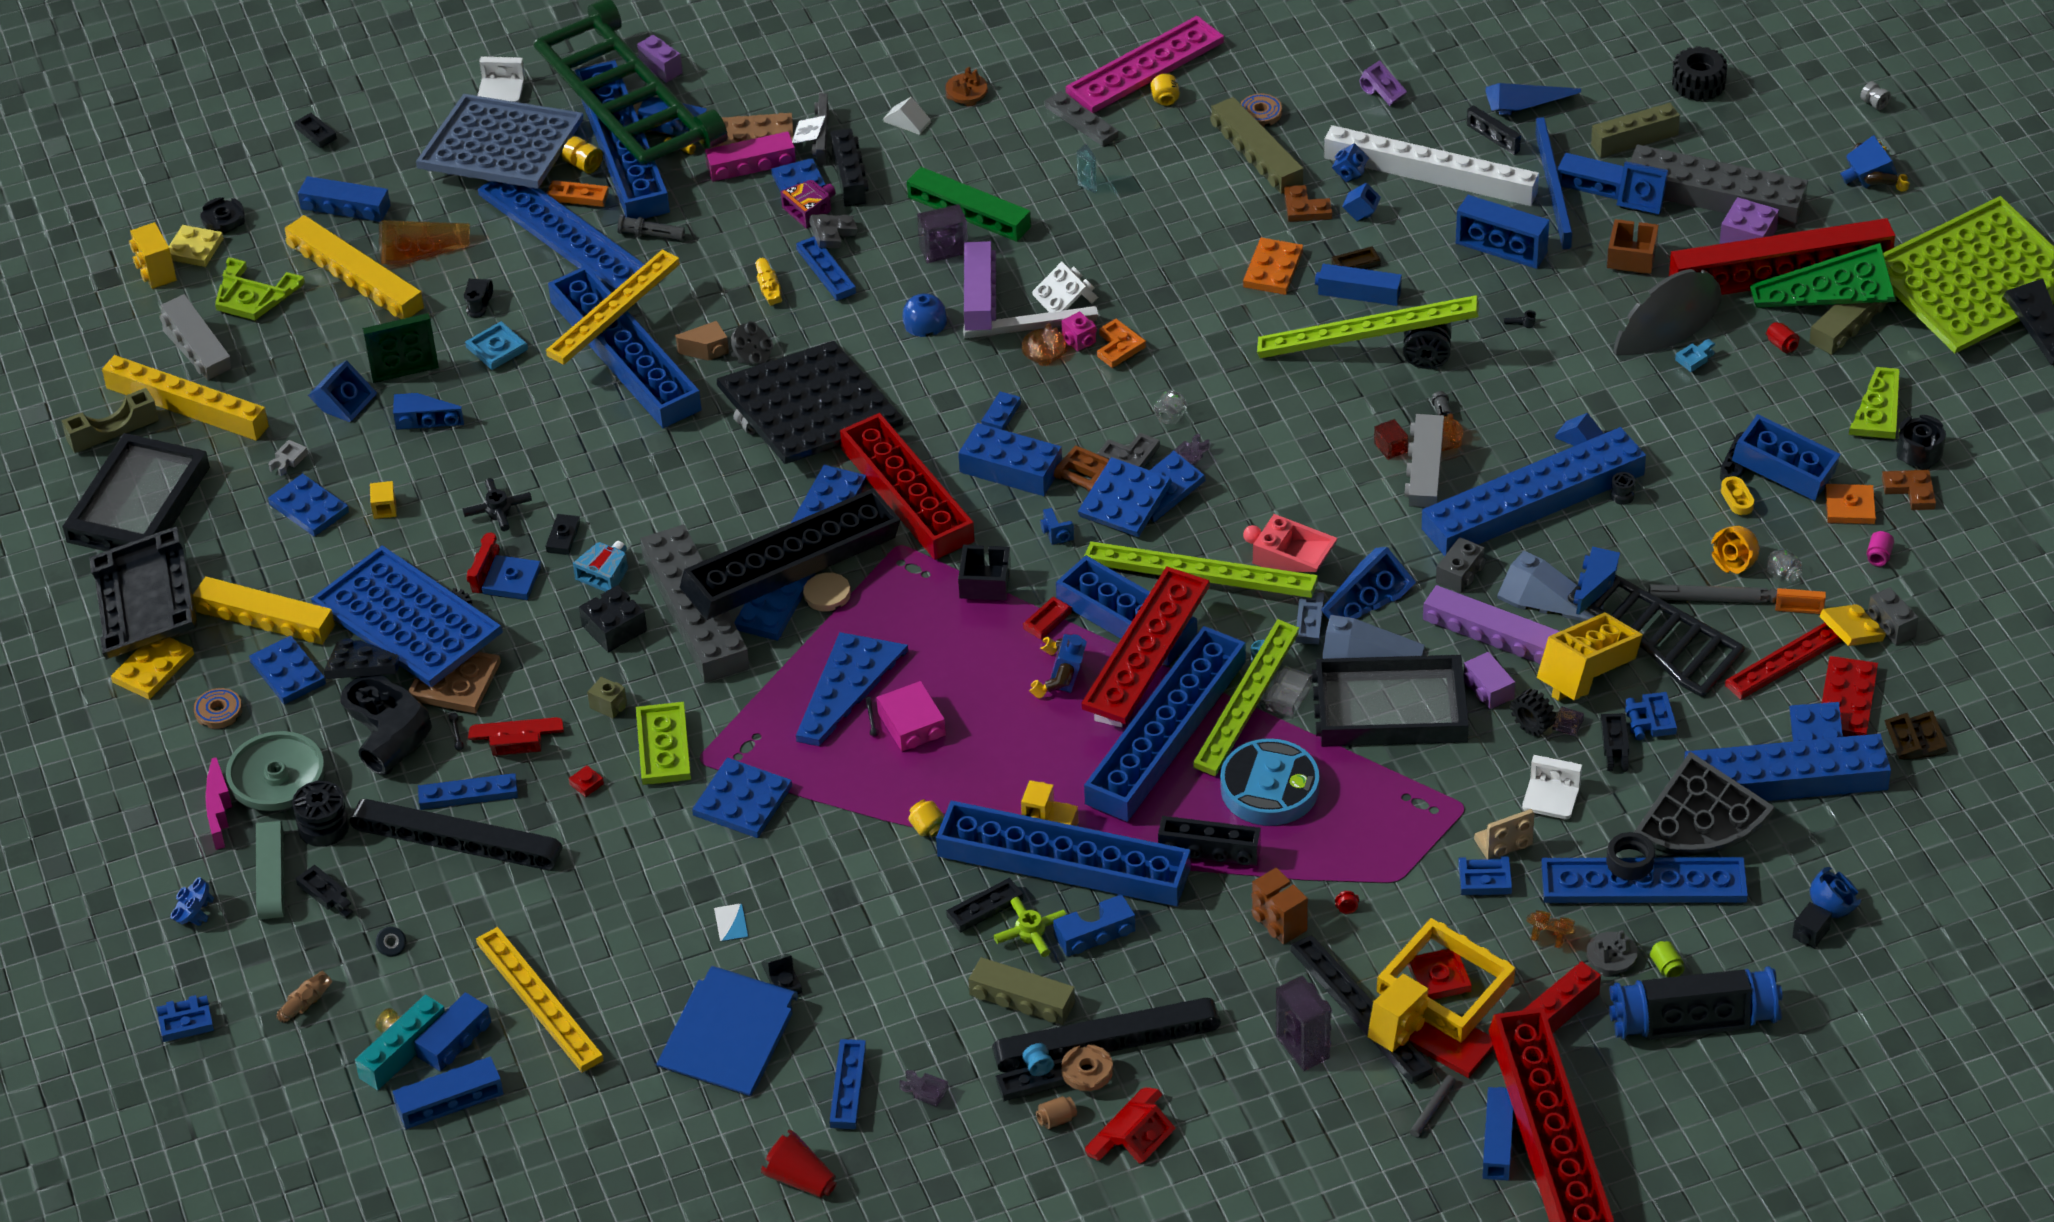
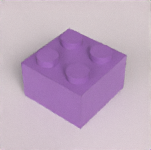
M1737 197L1721 224L1720 244L1773 236L1777 230L1779 209Z

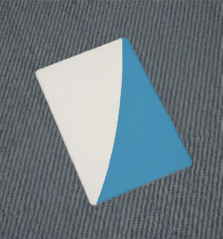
M742 904L714 908L720 941L748 937Z

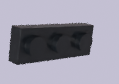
M1474 105L1467 109L1468 127L1513 155L1520 152L1521 134Z
M1008 878L946 910V915L961 933L1011 907V900L1014 897H1019L1021 901L1024 900L1023 892L1011 878Z

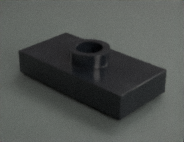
M557 514L545 546L546 552L569 555L580 525V516Z

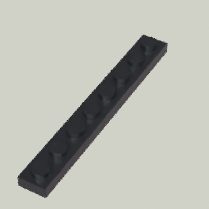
M1313 935L1291 944L1290 951L1360 1029L1368 1035L1373 1001ZM1371 1040L1410 1084L1432 1075L1433 1067L1409 1041L1403 1046L1400 1045L1394 1052H1391Z

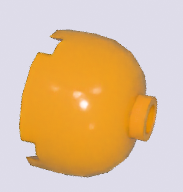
M1730 526L1720 530L1714 535L1711 545L1714 544L1712 557L1715 563L1727 573L1730 571L1735 574L1744 572L1755 564L1759 556L1760 547L1755 534L1742 526Z

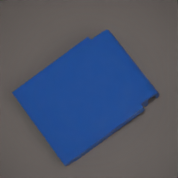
M711 966L704 980H698L656 1065L750 1096L758 1086L793 1014L791 1002L792 999L797 1001V992Z

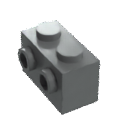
M1459 537L1437 565L1436 583L1461 593L1466 586L1471 585L1475 574L1484 568L1486 563L1484 547Z
M1891 587L1870 596L1868 615L1879 624V627L1896 646L1916 637L1919 617Z

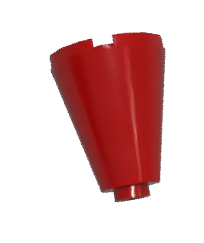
M789 1129L787 1131L789 1136L785 1137L782 1135L768 1153L766 1160L769 1161L767 1168L762 1166L761 1173L766 1177L817 1197L829 1196L837 1184L834 1181L835 1175L799 1135Z

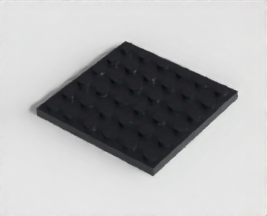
M834 340L717 378L719 389L784 464L841 446L840 430L878 413H881L893 428L903 425L904 418Z

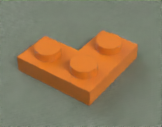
M1116 318L1099 328V335L1109 343L1097 350V357L1111 368L1146 348V341Z

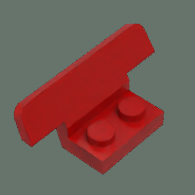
M554 717L475 724L469 728L468 740L489 739L493 756L541 752V734L564 732L563 721L561 718Z
M1149 1087L1141 1089L1085 1147L1087 1156L1100 1161L1114 1145L1123 1144L1139 1164L1144 1162L1176 1129L1159 1107L1154 1105L1163 1095L1159 1089Z

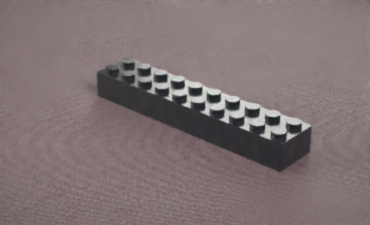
M872 488L684 569L680 589L702 616L709 620L894 539L901 519L876 490Z

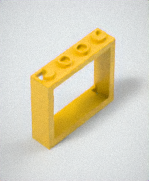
M1430 918L1377 977V993L1382 994L1397 980L1396 977L1430 939L1440 943L1497 977L1462 1017L1427 997L1428 1005L1424 1011L1425 1022L1462 1043L1514 984L1516 967L1512 966L1507 960H1502L1495 956L1487 948L1473 943L1466 936L1451 930L1446 924Z

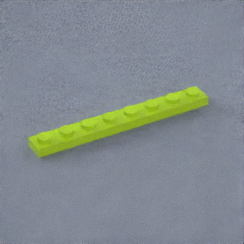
M1277 619L1197 755L1193 768L1216 777L1298 636L1299 627Z

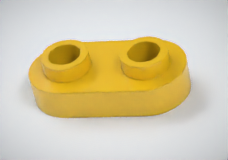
M1734 476L1725 478L1721 483V494L1732 512L1738 515L1750 514L1754 508V498L1744 481Z

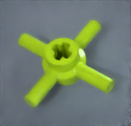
M1014 897L1011 900V904L1019 919L1016 921L1014 928L994 934L996 944L1020 936L1023 942L1028 944L1034 943L1042 957L1048 956L1050 950L1042 935L1045 932L1046 926L1052 925L1054 919L1065 916L1066 912L1061 910L1041 917L1037 911L1026 910L1020 898Z

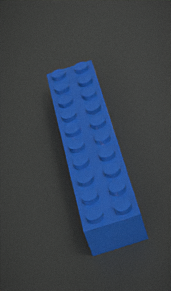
M614 60L575 69L574 72L584 81L617 67V63ZM623 79L592 91L603 104L628 94ZM581 99L599 148L603 152L605 164L625 216L634 219L639 217L645 219L670 213L668 194L655 160L648 164L639 163ZM633 106L613 114L624 127L639 121ZM644 133L634 137L645 150L650 148Z
M587 265L548 283L551 303L572 327L611 294ZM628 311L623 313L588 344L662 428L702 410L698 388Z
M1619 427L1422 509V530L1444 556L1459 537L1477 545L1612 489V478L1616 473L1627 472L1632 474L1635 479L1645 474L1646 454Z
M1205 626L1200 629L1084 784L1085 805L1126 822L1130 820L1245 664L1246 642Z
M952 800L949 803L936 836L938 857L1177 907L1191 869L1189 849Z

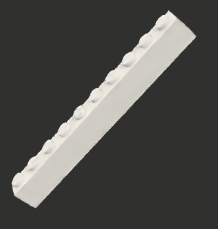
M1333 125L1325 137V159L1335 161V156L1340 150L1355 143L1369 157L1364 168L1532 206L1538 193V172Z

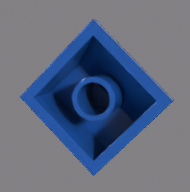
M346 360L334 367L308 396L324 413L351 422L377 392Z

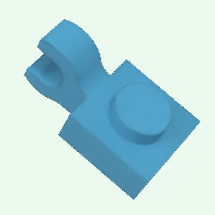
M1706 339L1699 346H1695L1692 343L1676 353L1675 360L1688 371L1693 372L1708 362V358L1715 354L1711 349L1715 346V343L1710 339Z

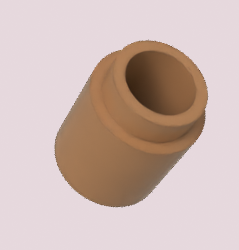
M1063 1096L1039 1104L1038 1111H1036L1039 1124L1041 1126L1044 1125L1046 1129L1070 1122L1073 1117L1077 1116L1076 1106L1072 1098H1065Z

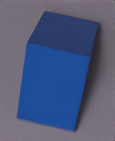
M1586 413L1566 421L1556 433L1555 438L1576 446L1604 433L1591 416Z

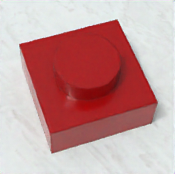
M588 765L569 778V784L584 797H587L604 785L603 777Z

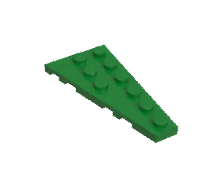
M1880 243L1750 285L1756 307L1897 302Z

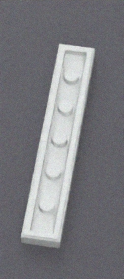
M1093 306L996 319V321H992V330L965 331L964 324V339L1062 326L1063 319L1079 311L1089 320L1097 321L1098 311L1097 307Z

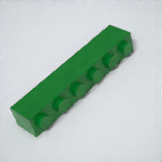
M920 167L907 180L908 198L1018 242L1031 228L1030 210L934 171Z

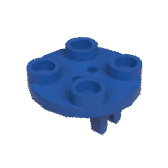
M198 877L188 888H181L176 896L178 903L172 911L170 918L179 924H185L190 921L201 926L202 921L207 922L208 916L201 911V907H206L208 902L212 903L214 897L209 893V883Z

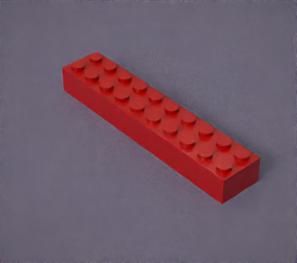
M1885 218L1671 251L1669 276L1688 269L1696 272L1705 270L1712 274L1719 283L1722 295L1751 291V284L1879 243L1884 253L1894 248L1896 235L1888 219Z
M1544 1008L1494 1014L1489 1028L1490 1038L1549 1222H1614Z

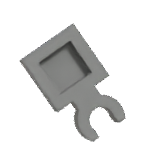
M288 440L275 453L276 458L269 462L270 472L278 468L279 476H283L286 474L288 466L295 468L308 455L307 447Z

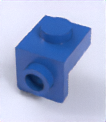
M1052 508L1043 510V520H1040L1043 533H1047L1052 545L1074 539V525L1072 521L1058 523Z

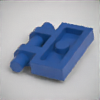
M1667 692L1642 695V702L1638 703L1635 702L1634 698L1626 699V715L1631 720L1630 729L1635 734L1637 740L1645 738V730H1650L1652 737L1677 733V726ZM1646 714L1647 718L1640 719L1639 715Z
M194 995L190 996L188 1000L175 1003L173 1000L166 1002V1005L156 1007L163 1042L214 1031L207 995L201 997Z

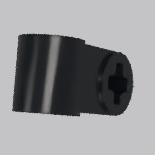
M468 279L463 297L467 302L466 313L469 317L478 318L486 313L487 306L493 295V282L491 279Z

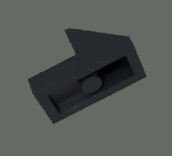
M782 954L761 961L770 984L796 991L797 994L802 993V986L793 969L792 955Z

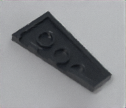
M2043 278L2006 290L2004 298L2048 362L2054 365V305Z

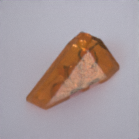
M382 220L379 222L381 264L405 265L469 246L470 224Z

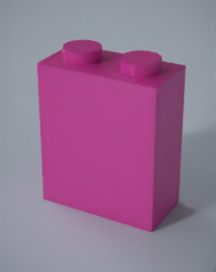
M921 681L877 697L878 714L901 752L946 736L945 719Z

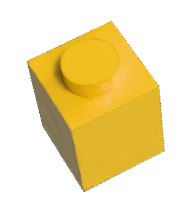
M393 481L370 483V503L374 519L397 517Z

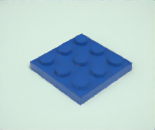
M1111 457L1077 512L1080 517L1139 537L1171 486V478Z
M727 757L693 807V816L759 838L792 788V780Z

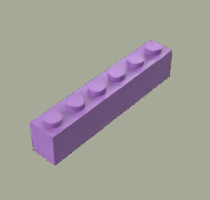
M991 241L964 242L965 331L992 330V321H996V250H991Z
M1438 585L1435 586L1423 605V620L1541 664L1548 636L1560 632Z

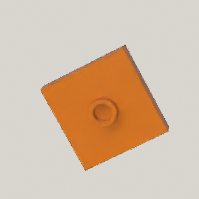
M1826 484L1827 523L1875 524L1873 485Z

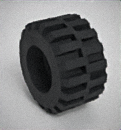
M1696 46V48L1689 47L1687 50L1680 51V54L1675 56L1673 63L1672 85L1674 90L1687 99L1692 98L1698 101L1699 99H1703V101L1708 100V98L1713 99L1716 95H1720L1726 85L1728 65L1726 58H1724L1722 53H1718L1715 49L1711 50L1709 47L1702 48L1701 46Z

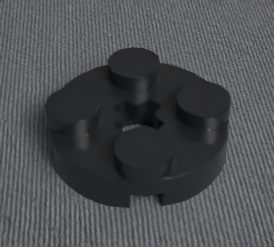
M224 197L212 199L204 204L202 207L203 211L202 213L200 212L203 226L208 230L222 232V234L245 223L243 205L234 198H231V201L224 200Z

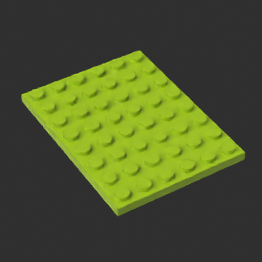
M2001 196L1884 252L1895 296L1954 354L2020 321L2004 298L2006 290L2043 278L2054 304V246Z

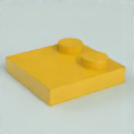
M1858 604L1826 608L1822 610L1819 616L1848 646L1880 642L1886 636V633L1879 627V624Z

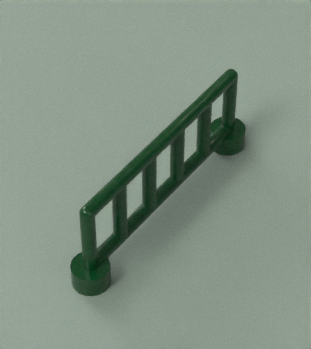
M600 0L589 5V17L537 38L534 41V48L639 163L648 164L698 141L706 149L727 141L726 126L716 110L712 109L695 117L619 37L615 31L621 29L622 22L619 11L612 0ZM591 29H594L598 35L605 39L601 43L563 59L551 48L553 45ZM614 50L626 61V63L584 81L572 71V68ZM634 73H637L647 84L642 88L604 104L592 92ZM656 95L668 106L665 110L625 127L613 115ZM677 118L690 130L647 150L634 138Z

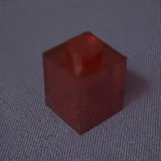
M1395 419L1374 426V444L1387 460L1408 452V435Z

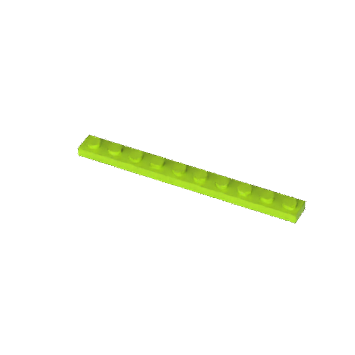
M1477 295L1260 336L1258 337L1257 353L1259 358L1273 357L1392 333L1469 320L1479 317V300Z
M1091 541L1085 553L1088 557L1109 568L1161 575L1166 566L1207 579L1210 583L1312 598L1318 583V575Z

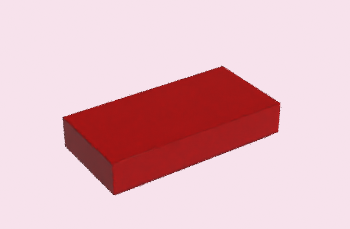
M1053 596L1023 623V629L1042 640L1072 613V607Z

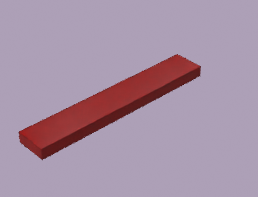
M1823 623L1726 679L1725 686L1742 700L1843 640L1826 623Z

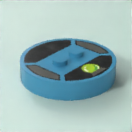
M1280 739L1254 740L1239 746L1225 759L1220 775L1222 799L1232 813L1247 822L1265 826L1287 824L1304 816L1316 803L1319 794V769L1313 757L1305 749L1294 743Z

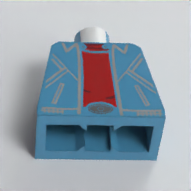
M616 541L612 546L601 542L596 543L574 561L575 580L605 592L619 585L628 569L625 554L627 547L621 541Z

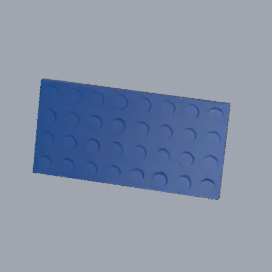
M383 545L311 598L314 605L332 609L334 620L365 642L399 655L400 666L430 687H433L503 633L500 624Z

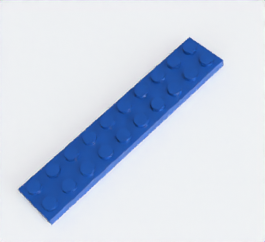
M489 181L478 188L480 197L580 269L587 265L611 292L616 290L645 265L539 188L509 185L496 181Z
M823 465L791 523L860 494L867 483L866 475ZM816 573L745 603L734 622L737 630L778 641L804 595L805 584Z

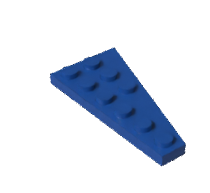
M839 632L797 731L796 742L820 746L837 728V723L852 712L851 708L856 703H860L881 681V676L888 669L891 670L896 665V660L900 656H904L908 652V645Z

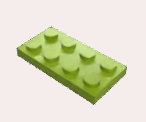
M684 702L636 707L642 785L691 780Z

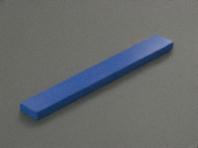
M1544 117L1536 118L1535 135L1562 248L1571 249L1572 229Z

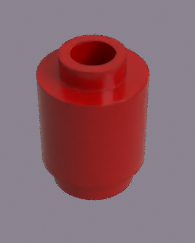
M1775 322L1768 327L1766 336L1773 345L1783 353H1790L1796 350L1799 345L1798 334L1783 323Z

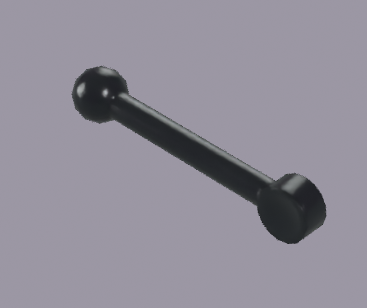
M865 697L871 725L870 735L876 737L879 735V730L875 725L871 697Z
M450 713L448 717L449 721L452 722L456 740L454 747L456 750H462L464 744L460 740L457 725L458 714Z

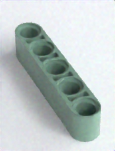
M281 820L256 823V907L259 920L283 918L285 916L284 832Z

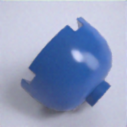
M915 295L906 302L903 308V324L906 331L912 335L926 337V333L932 332L933 335H936L947 324L945 306L934 295Z
M1824 867L1811 883L1809 889L1813 904L1831 912L1833 918L1847 916L1861 903V898L1859 900L1856 898L1858 891L1852 882L1841 872L1834 874L1829 872L1832 869L1831 867Z

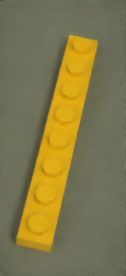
M662 249L546 349L547 357L565 365L680 265L679 258Z
M498 927L476 938L479 948L581 1073L604 1061L603 1054Z

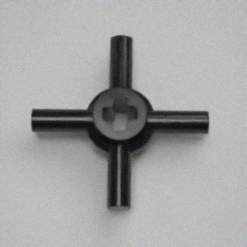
M488 478L485 480L488 493L483 504L462 508L464 518L486 512L491 519L498 520L501 531H508L510 526L506 517L511 506L532 501L531 494L527 492L508 497L503 490L496 488L492 478Z

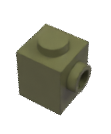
M600 677L587 692L589 707L613 719L627 705L625 687L603 677Z

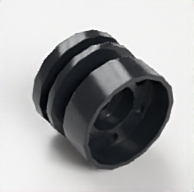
M1451 323L1404 331L1403 353L1406 360L1413 366L1422 369H1434L1447 362L1451 354Z
M314 781L299 788L293 796L292 806L300 838L309 845L315 847L333 845L342 840L349 830L350 823L342 790L336 784L328 781Z

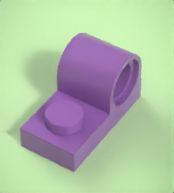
M1380 60L1367 68L1359 80L1363 91L1367 94H1373L1377 91L1389 106L1407 93Z

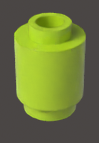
M1660 941L1652 947L1650 957L1663 976L1667 978L1678 977L1684 972V961L1671 942Z

